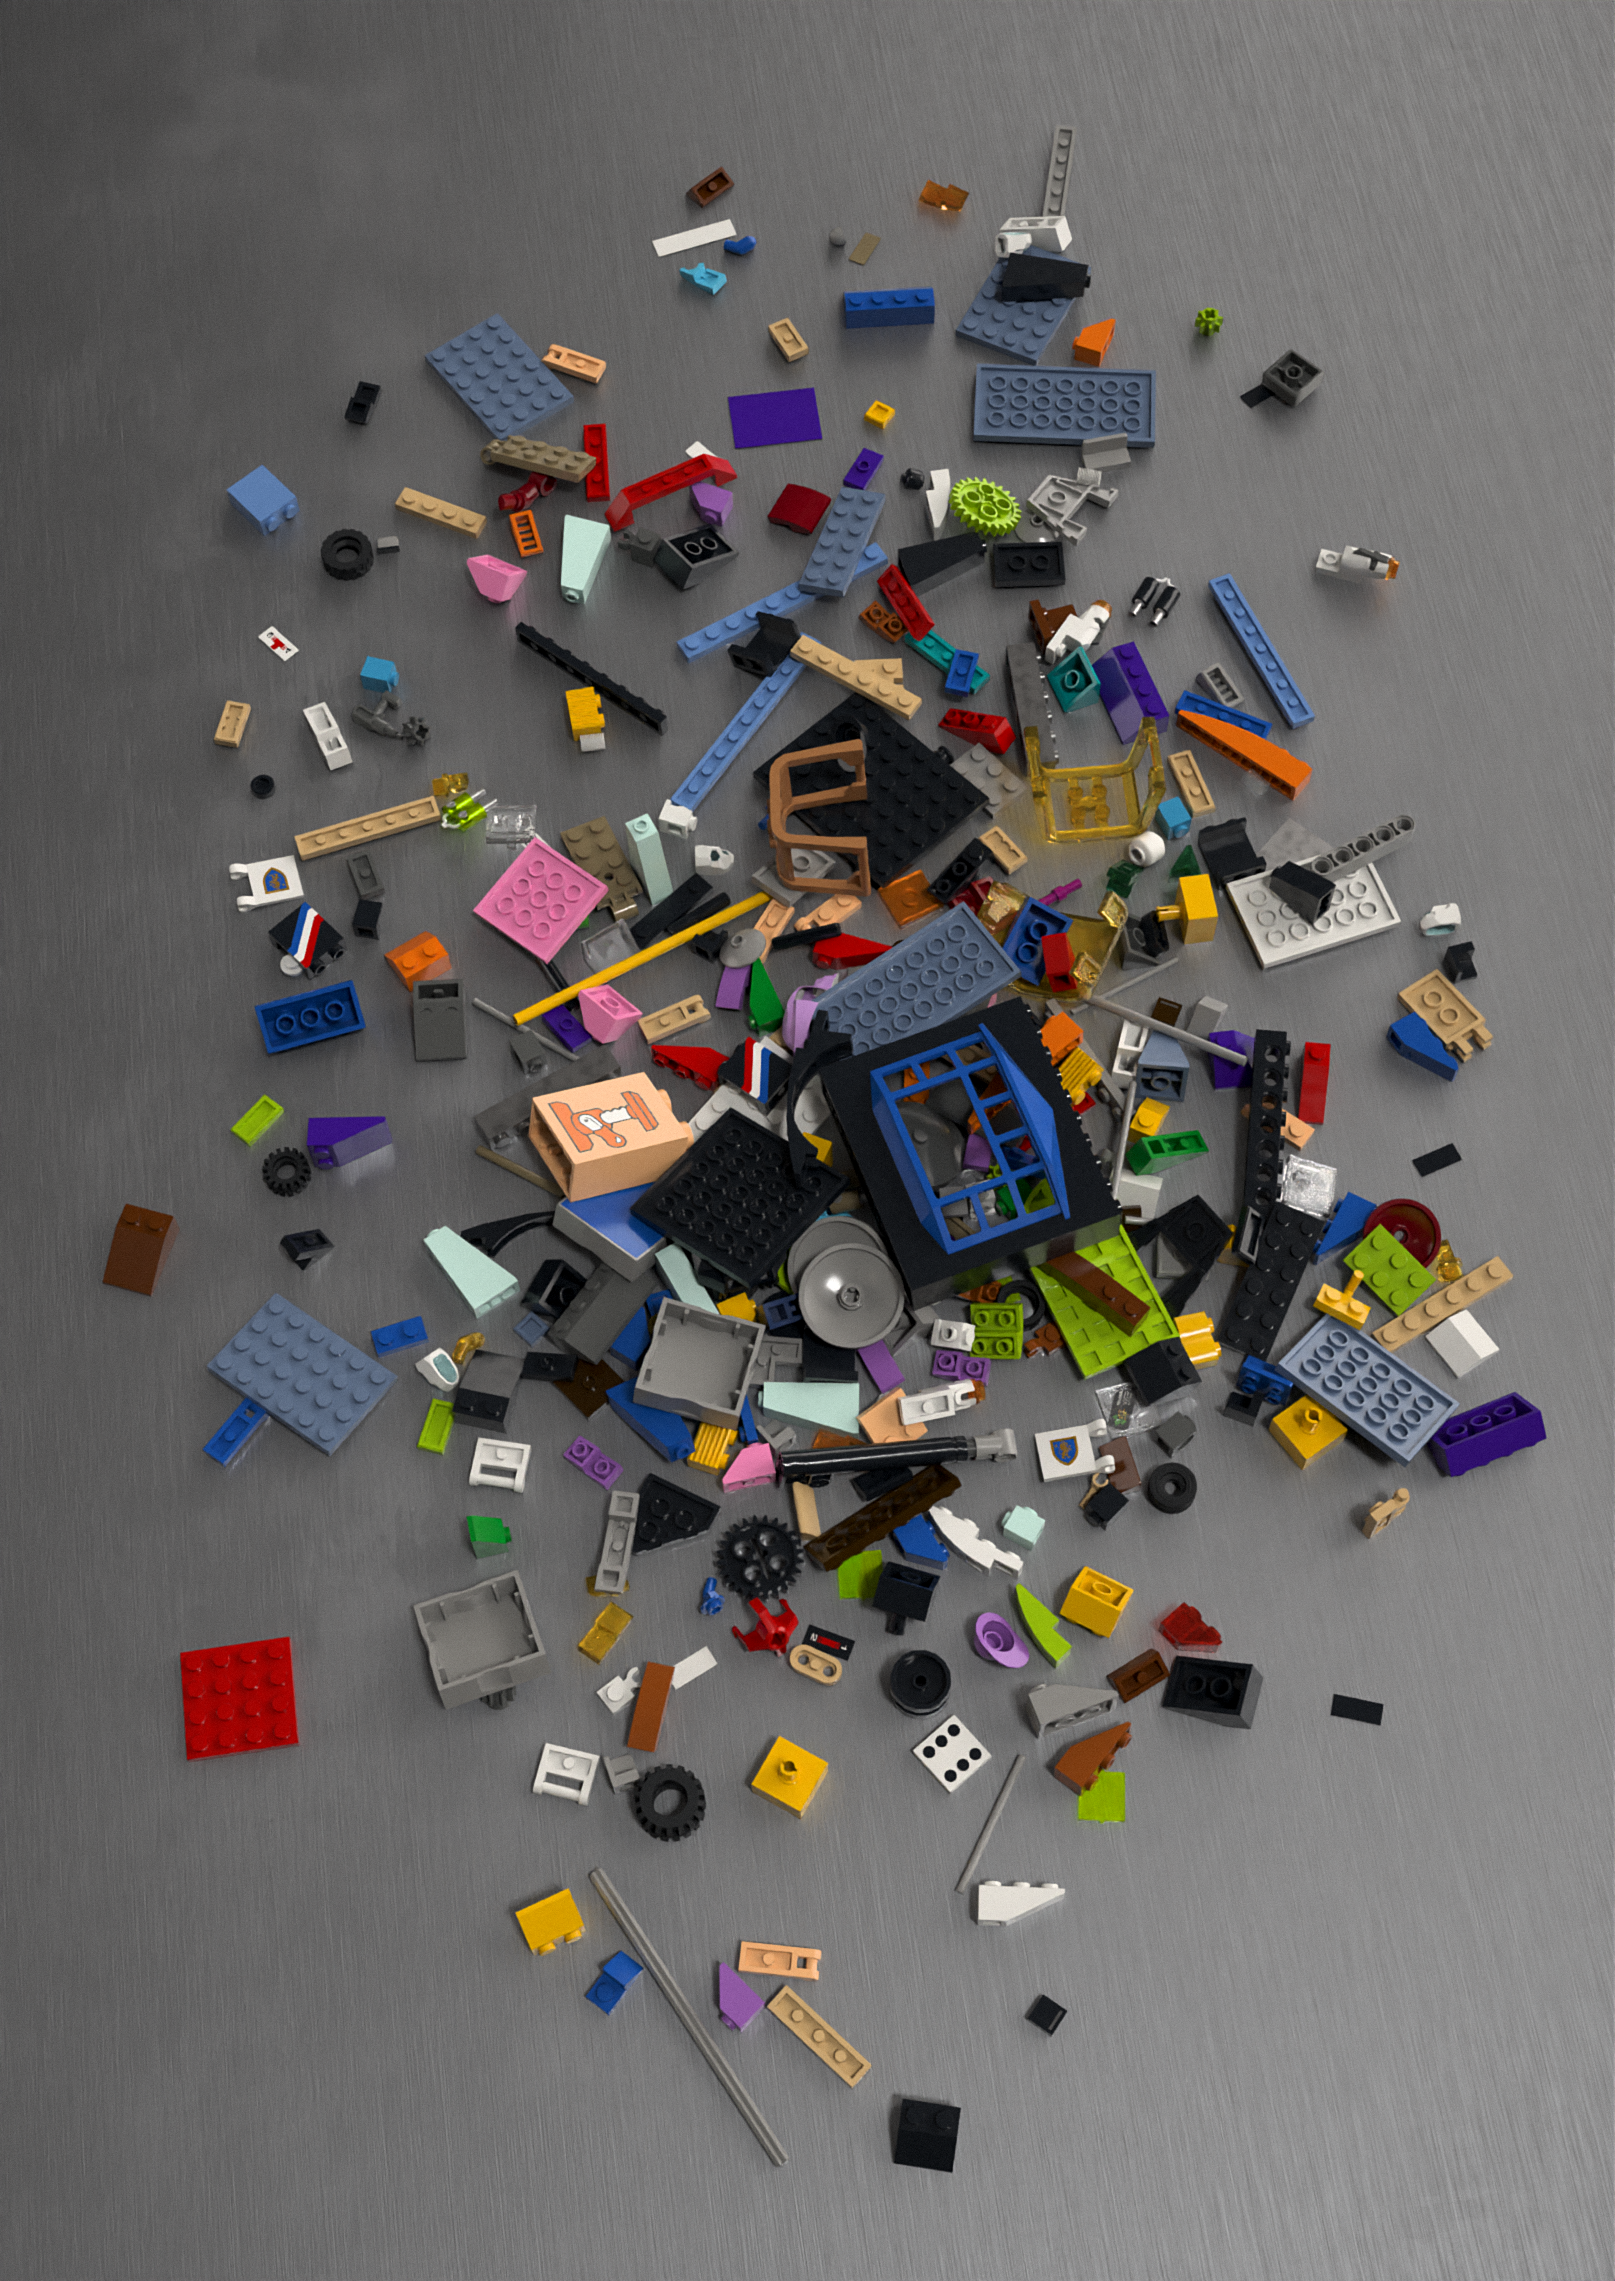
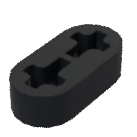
M1152 910L1141 917V924L1149 952L1153 956L1158 957L1169 950V942L1164 921L1158 922L1156 911Z

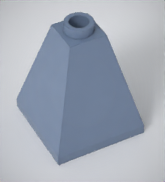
M1153 1031L1138 1060L1135 1080L1137 1086L1134 1098L1146 1099L1148 1097L1156 1100L1184 1102L1189 1062L1177 1039L1158 1031Z

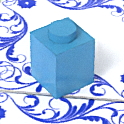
M367 656L360 674L363 689L384 693L386 690L391 692L393 686H396L399 680V673L396 671L395 663Z
M1179 797L1156 806L1155 819L1167 840L1183 837L1189 832L1192 819Z

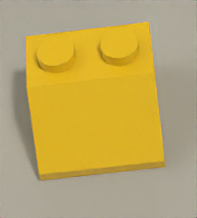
M1084 1566L1072 1584L1059 1614L1065 1616L1072 1623L1081 1624L1089 1628L1096 1635L1109 1638L1116 1628L1134 1590Z
M569 1888L516 1912V1916L534 1956L540 1954V1956L547 1955L556 1950V1945L565 1941L567 1944L573 1943L582 1938V1933L586 1932Z

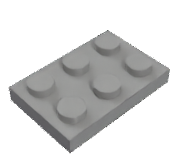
M980 743L950 765L990 798V804L982 811L992 820L1028 793V787Z
M791 848L794 877L822 879L835 867L836 861L821 851ZM776 855L752 875L751 882L788 908L807 893L806 891L791 890L780 882L777 873Z

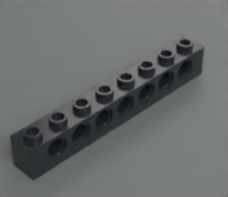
M1256 1029L1253 1047L1243 1207L1250 1206L1266 1217L1263 1227L1264 1231L1275 1206L1276 1199H1281L1282 1184L1277 1183L1278 1175H1282L1283 1160L1279 1159V1151H1284L1285 1136L1280 1135L1281 1127H1285L1286 1112L1282 1111V1103H1287L1288 1088H1283L1284 1079L1288 1080L1289 1064H1285V1056H1290L1291 1041H1286L1287 1032ZM1272 1055L1277 1058V1061L1270 1062L1265 1057ZM1272 1079L1276 1082V1084L1273 1086H1269L1264 1082V1080ZM1269 1102L1273 1104L1275 1108L1266 1109L1263 1107L1262 1104ZM1268 1126L1273 1132L1264 1133L1261 1127ZM1267 1150L1272 1156L1263 1157L1259 1154V1151ZM1266 1174L1270 1180L1266 1182L1261 1181L1257 1175ZM1264 1198L1269 1204L1261 1206L1256 1202V1199Z

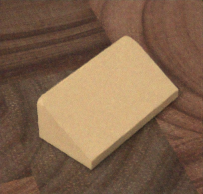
M793 1482V1497L800 1539L802 1542L814 1540L821 1535L814 1490L802 1483Z

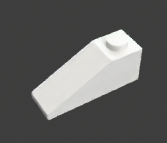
M1065 216L1009 218L1000 229V233H1030L1032 238L1031 245L1054 253L1065 250L1072 240Z

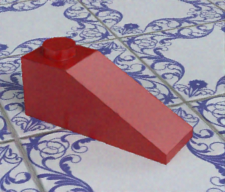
M842 933L838 937L816 942L813 950V964L823 969L830 968L834 970L867 965L893 947Z
M1305 1042L1302 1051L1298 1119L1307 1124L1323 1125L1331 1044Z

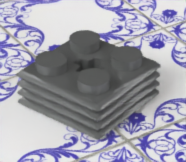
M1290 349L1263 372L1261 384L1295 407L1323 382V374L1325 372L1293 349Z

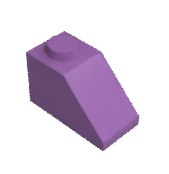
M701 481L690 485V497L701 520L708 524L722 527L733 508L732 492Z
M723 1962L719 1966L720 2011L723 2015L720 2019L731 2031L737 2028L742 2033L765 2009V2002Z

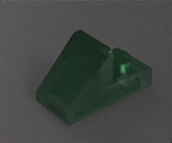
M1191 845L1185 847L1170 870L1168 883L1178 882L1180 877L1202 875Z
M1122 859L1110 866L1106 875L1110 877L1106 889L1123 898H1128L1145 869Z

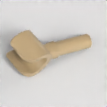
M1096 1473L1093 1476L1090 1490L1078 1505L1083 1510L1093 1496L1108 1484V1479L1102 1485L1096 1483L1100 1473Z

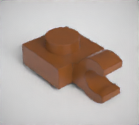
M1052 1321L1034 1332L1035 1338L1024 1344L1026 1348L1023 1349V1352L1028 1359L1043 1350L1049 1356L1067 1345L1055 1321Z

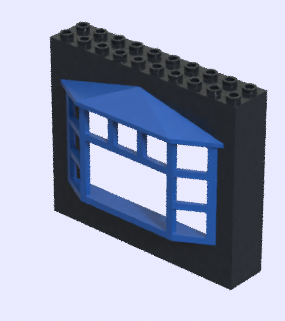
M1021 996L819 1068L823 1096L881 1235L887 1244L892 1261L901 1275L904 1290L913 1311L1119 1236L1120 1225H1122L1120 1216L1123 1214L1122 1206L1118 1199L1114 1200L1111 1192L1113 1189L1108 1177H1103L1101 1160L1097 1154L1093 1155L1091 1151L1092 1142L1087 1132L1083 1133L1080 1127L1082 1125L1081 1117L1078 1111H1073L1070 1105L1072 1104L1071 1095L1068 1089L1063 1090L1060 1083L1062 1082L1061 1073L1057 1067L1053 1068L1051 1051L1048 1046H1043L1041 1042L1043 1036L1038 1025L1034 1026L1031 1020L1033 1018L1032 1010L1029 1004H1024ZM984 1042L991 1057L964 1066L955 1051ZM947 1055L955 1070L927 1079L919 1064ZM995 1065L1006 1088V1092L979 1100L968 1075ZM911 1068L919 1083L890 1092L883 1077ZM959 1078L963 1083L1003 1175L937 1199L895 1101ZM1011 1100L1023 1127L996 1136L984 1110ZM1027 1135L1038 1163L1011 1171L1000 1145ZM1043 1171L1055 1203L1027 1214L1015 1181ZM1002 1185H1007L1018 1217L989 1227L978 1195ZM969 1198L981 1230L952 1241L941 1208Z

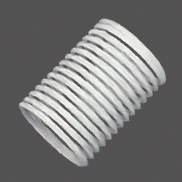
M1079 467L1077 484L1086 486L1091 484L1100 485L1102 471L1098 470L1097 472V470L1094 471L1088 468L1086 470V468Z
M593 733L590 734V737L589 734H586L585 737L580 735L582 753L585 751L590 752V750L591 752L600 749L605 750L604 733H600V735L595 733V736Z

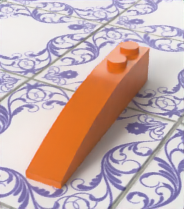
M1185 710L1178 712L1176 722L1178 728L1292 801L1310 782L1313 769L1306 762L1290 755L1287 750L1279 748L1254 733L1230 723Z
M1063 1011L1057 1016H1051L1045 1022L1044 1027L1040 1029L1043 1036L1041 1042L1044 1047L1048 1046L1051 1051L1053 1067L1083 1042L1084 1031ZM999 1073L994 1076L979 1100L1006 1092ZM1011 1100L985 1109L984 1112L988 1121L1008 1105ZM974 1110L968 1120V1133L970 1135L982 1127Z

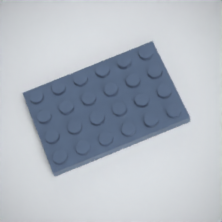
M1030 245L1022 253L1024 255L1079 263ZM1000 257L957 327L956 336L1036 366L1077 297L1012 302L1001 301L1002 284L1009 258ZM1088 267L1089 275L1091 274V267Z
M498 313L424 355L427 364L494 439L500 441H507L509 435H520L574 402V396Z
M277 1293L263 1305L207 1365V1370L251 1400L258 1407H261L268 1414L328 1456L333 1454L398 1381L394 1373Z
M1326 1314L1275 1368V1371L1293 1382L1295 1386L1403 1467H1406L1460 1405L1459 1402L1364 1332L1329 1314Z

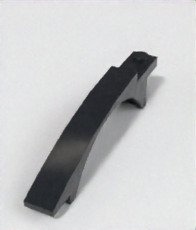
M818 1010L815 1020H811L809 1028L810 1037L805 1039L804 1048L796 1047L788 1082L786 1113L788 1141L797 1189L800 1190L803 1188L808 1169L819 1170L820 1161L816 1159L818 1148L803 1136L794 1120L799 1096L809 1081L819 1073V1068L850 1057L854 1051L852 1034L829 1031L828 1011Z
M555 1211L529 1213L481 1224L461 1231L460 1236L473 1247L488 1249L487 1257L496 1258L508 1244L518 1237L536 1229L553 1226Z

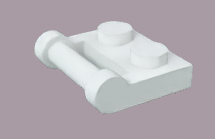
M478 1437L469 1485L477 1487L479 1484L514 1489V1492L523 1493L531 1445ZM485 1467L517 1473L516 1478L481 1474V1469Z
M546 1743L534 1782L533 1793L542 1795V1793L578 1801L579 1805L588 1806L600 1756ZM547 1774L583 1783L582 1789L577 1790L545 1782Z

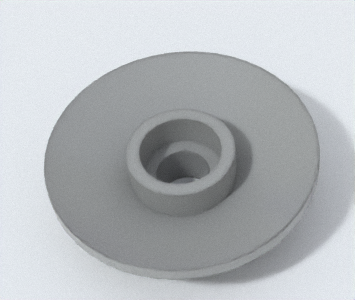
M1030 509L1021 512V519L1014 531L1023 543L1053 542L1058 537L1059 533Z
M750 928L732 934L720 949V959L723 964L729 968H742L755 962L762 955L766 947V939L763 933L757 929Z

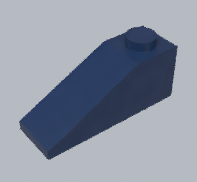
M799 1293L762 1304L755 1309L760 1324L766 1325L764 1334L804 1320L799 1304Z

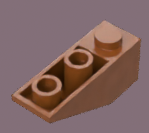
M1129 1721L1072 1745L1054 1767V1777L1081 1797L1086 1790L1092 1791L1099 1781L1097 1776L1103 1769L1107 1771L1116 1759L1115 1753L1119 1748L1125 1749L1131 1741L1132 1724Z

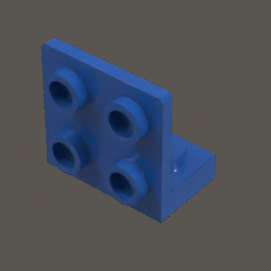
M1248 1355L1246 1362L1242 1364L1236 1386H1239L1242 1391L1248 1394H1254V1391L1265 1394L1264 1398L1269 1403L1285 1406L1294 1384L1275 1371L1276 1366Z

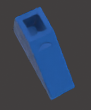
M1416 1012L1390 1025L1386 1037L1400 1056L1450 1082L1455 1080L1459 1070L1456 1060L1446 1053L1440 1039L1433 1036L1426 1021L1420 1018Z
M1349 1191L1344 1200L1339 1198L1333 1212L1337 1213L1334 1220L1328 1219L1322 1231L1326 1235L1323 1241L1317 1240L1312 1254L1315 1255L1313 1265H1318L1363 1235V1228L1367 1218L1377 1205Z

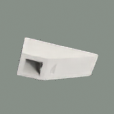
M986 1881L984 1885H979L977 1925L1006 1927L1062 1900L1065 1889L1058 1888L1057 1884L1050 1883L1042 1884L1041 1888L1030 1887V1884L1025 1882L1013 1883V1886H1001V1882Z

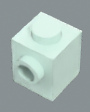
M1016 1505L1013 1512L1008 1511L1001 1523L1004 1526L1003 1536L1032 1551L1044 1530L1045 1520L1038 1517V1514L1031 1508H1021Z

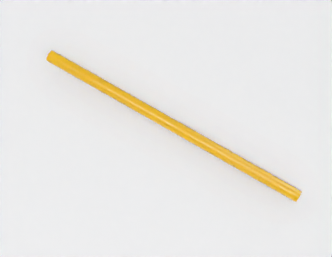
M761 891L513 1014V1020L517 1026L526 1023L578 997L580 990L600 986L692 940L696 934L702 935L771 901L774 897L765 891Z

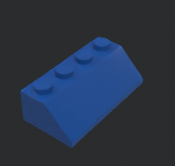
M931 286L843 292L846 329L934 324L935 301Z
M353 980L254 1006L268 1054L366 1028Z

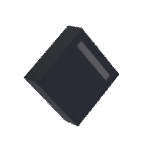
M1043 1994L1027 2020L1052 2037L1067 2014V2010Z

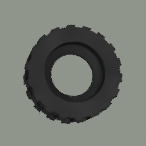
M355 529L335 531L333 534L328 535L327 539L322 543L321 556L325 570L329 572L330 576H334L338 580H356L359 577H363L366 572L370 571V567L373 566L374 555L368 537L363 535L361 531H355ZM353 547L359 552L358 557L350 562H340L336 558V553L343 548Z

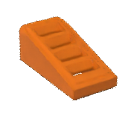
M527 510L510 514L509 524L521 558L543 553L532 511ZM524 523H528V524H529V525H527V526H523V527H519V528L517 527V525H520V524H524ZM531 530V533L519 534V532ZM531 537H533V539H534V540H531V541H527V542H523V543H522V540H523V539H527V538H531ZM536 544L537 548L524 550V547Z

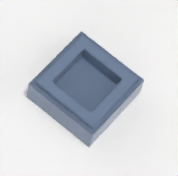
M531 1311L513 1328V1331L533 1348L547 1335L550 1327Z

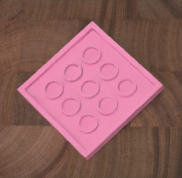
M534 837L473 911L488 924L545 964H548L609 889L601 881Z

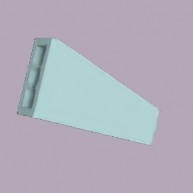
M570 515L565 516L561 572L563 599L572 603L585 604L611 541L610 525Z
M647 813L625 823L630 866L649 902L654 906L673 893L659 833Z
M444 1226L441 1229H435L424 1239L428 1253L477 1319L520 1292L518 1280L512 1274L448 1227Z
M675 1242L655 1253L658 1276L665 1287L670 1289L674 1300L719 1314L704 1286L699 1284L695 1271L679 1244Z
M764 1382V1391H759L758 1407H763L765 1417L846 1441L859 1443V1422L856 1419L859 1416V1383Z

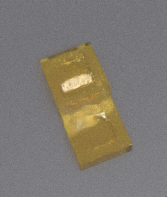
M611 1601L595 1620V1626L579 1643L578 1651L600 1665L633 1620V1616Z

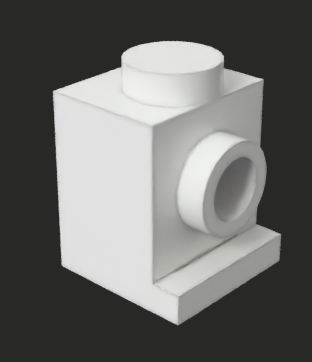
M666 800L658 818L660 831L687 839L690 831H694L696 828L697 817H694L692 811L686 807L674 806L671 800Z
M990 1179L965 1185V1189L986 1182ZM993 1189L980 1193L978 1197L985 1217L995 1215L996 1197ZM967 1198L970 1218L975 1220L977 1217L971 1200Z
M935 1319L931 1345L971 1352L972 1343L975 1338V1325Z

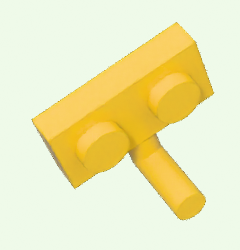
M1360 1270L1354 1271L1343 1293L1323 1284L1313 1307L1360 1330L1371 1307L1352 1298L1364 1277L1363 1272Z

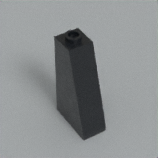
M1010 252L1002 284L1001 301L1012 302L1083 297L1085 288H1090L1092 275L1088 274L1089 265Z
M970 532L898 549V566L915 595L919 597L984 563V553H987V546L985 540H981L978 532Z

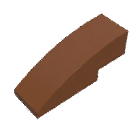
M648 1661L627 1747L649 1752L657 1751L675 1667Z

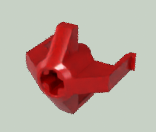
M758 1597L748 1602L760 1619L756 1624L755 1630L744 1636L734 1626L732 1627V1632L735 1638L738 1637L749 1652L769 1649L774 1651L777 1657L787 1652L786 1645L799 1621L785 1599L779 1600L785 1613L778 1617L770 1615L768 1609Z

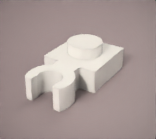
M637 1667L632 1668L628 1672L627 1678L624 1681L618 1675L596 1692L597 1696L614 1716L636 1699L632 1692L640 1690L642 1681H633V1677L639 1673Z

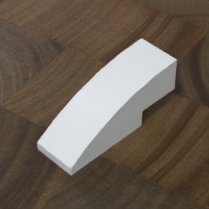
M949 469L930 471L931 490L926 491L925 506L934 541L940 539L948 519L950 503H948L950 499Z
M323 702L304 709L303 713L330 771L352 763L348 747L326 703Z
M1126 1018L1111 1076L1117 1086L1123 1089H1128L1129 1082L1136 1080L1138 1060L1144 1050L1149 1029Z

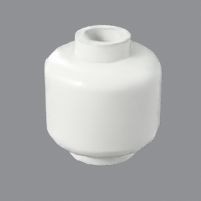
M1150 831L1134 838L1129 845L1130 859L1133 863L1142 867H1148L1156 863L1165 853L1163 839Z

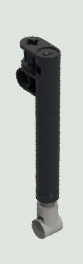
M999 1429L991 1432L990 1435L972 1436L971 1440H966L965 1436H954L953 1438L942 1437L782 1451L778 1454L775 1472L778 1488H783L785 1483L793 1482L807 1484L811 1488H820L829 1485L834 1474L952 1464L953 1462L964 1463L967 1462L968 1457H973L974 1460L994 1458L996 1462H1008L1016 1459L1018 1455L1013 1430Z

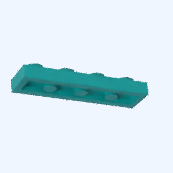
M932 630L921 641L914 639L910 632L905 635V642L949 675L956 651L953 646ZM978 665L970 687L972 694H976L990 681V674Z

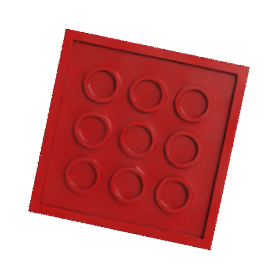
M290 1637L180 1653L186 1752L189 1763L300 1746Z

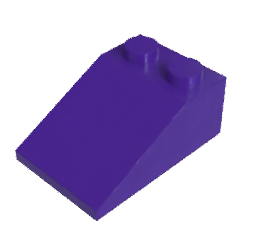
M385 1116L308 1118L307 1147L314 1166L320 1169L328 1170L333 1167H341L392 1143V1136Z

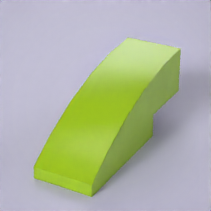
M1018 1583L1015 1586L1014 1596L1023 1625L1037 1649L1056 1669L1070 1655L1072 1646L1055 1631L1058 1628L1059 1619L1026 1588Z

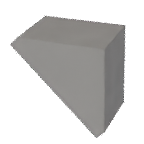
M1205 995L1197 1004L1187 1033L1208 1040L1209 1033L1217 1030L1228 1005Z

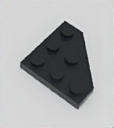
M649 1473L638 1493L640 1494L631 1554L639 1556L708 1534L721 1512V1506Z

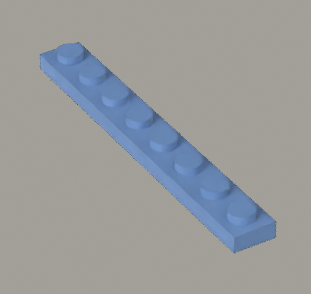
M1228 573L1209 580L1208 587L1292 729L1313 722L1315 718L1314 713L1231 574Z

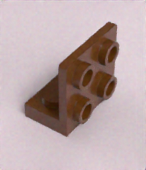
M1039 599L1029 601L1028 619L1043 655L1046 653L1047 645L1070 614L1078 617L1072 604L1046 610L1045 607H1041Z

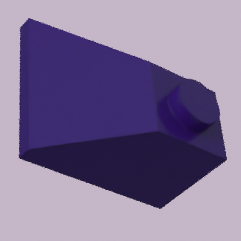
M1235 1030L1209 1033L1207 1041L1248 1057L1245 1066H1241L1207 1052L1215 1091L1251 1087L1254 1038Z

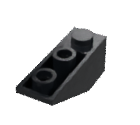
M974 838L928 887L927 892L944 905L948 904L966 891L971 882L980 880L995 864L993 851L977 838Z

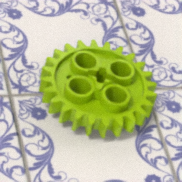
M969 477L965 481L960 479L959 483H955L949 495L948 503L952 504L950 509L955 511L954 516L961 517V523L967 522V528L975 527V532L983 530L984 535H987L988 532L993 537L997 533L1001 536H1004L1005 532L1010 534L1011 530L1014 531L1018 525L1022 512L1018 509L1020 504L1014 503L1016 498L1009 497L1010 491H1002V485L996 487L994 481L989 484L985 478H983L982 482L977 477L973 481Z

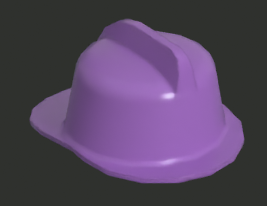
M990 1612L984 1613L977 1618L974 1646L982 1657L1015 1669L1023 1667L1028 1662L1029 1652L1027 1646L1004 1618Z

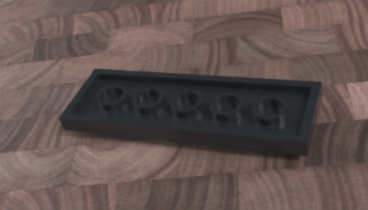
M1276 1201L1261 1236L1255 1264H1249L1217 1339L1220 1345L1245 1356L1251 1355L1266 1362L1325 1221Z

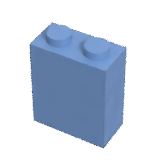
M263 465L226 489L230 504L263 536L277 529L279 525L294 517L300 511L296 496Z

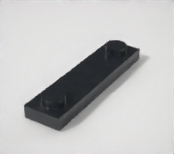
M695 873L626 932V937L641 951L648 948L667 932V926L687 915L713 892V887L699 874Z

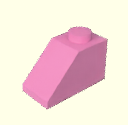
M752 1443L747 1448L741 1450L722 1479L724 1493L776 1482V1472L769 1443Z

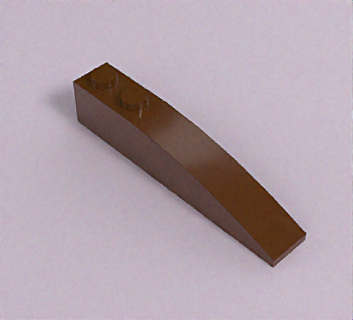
M1071 1252L1037 1265L1130 1338L1148 1317L1150 1306L1076 1252Z

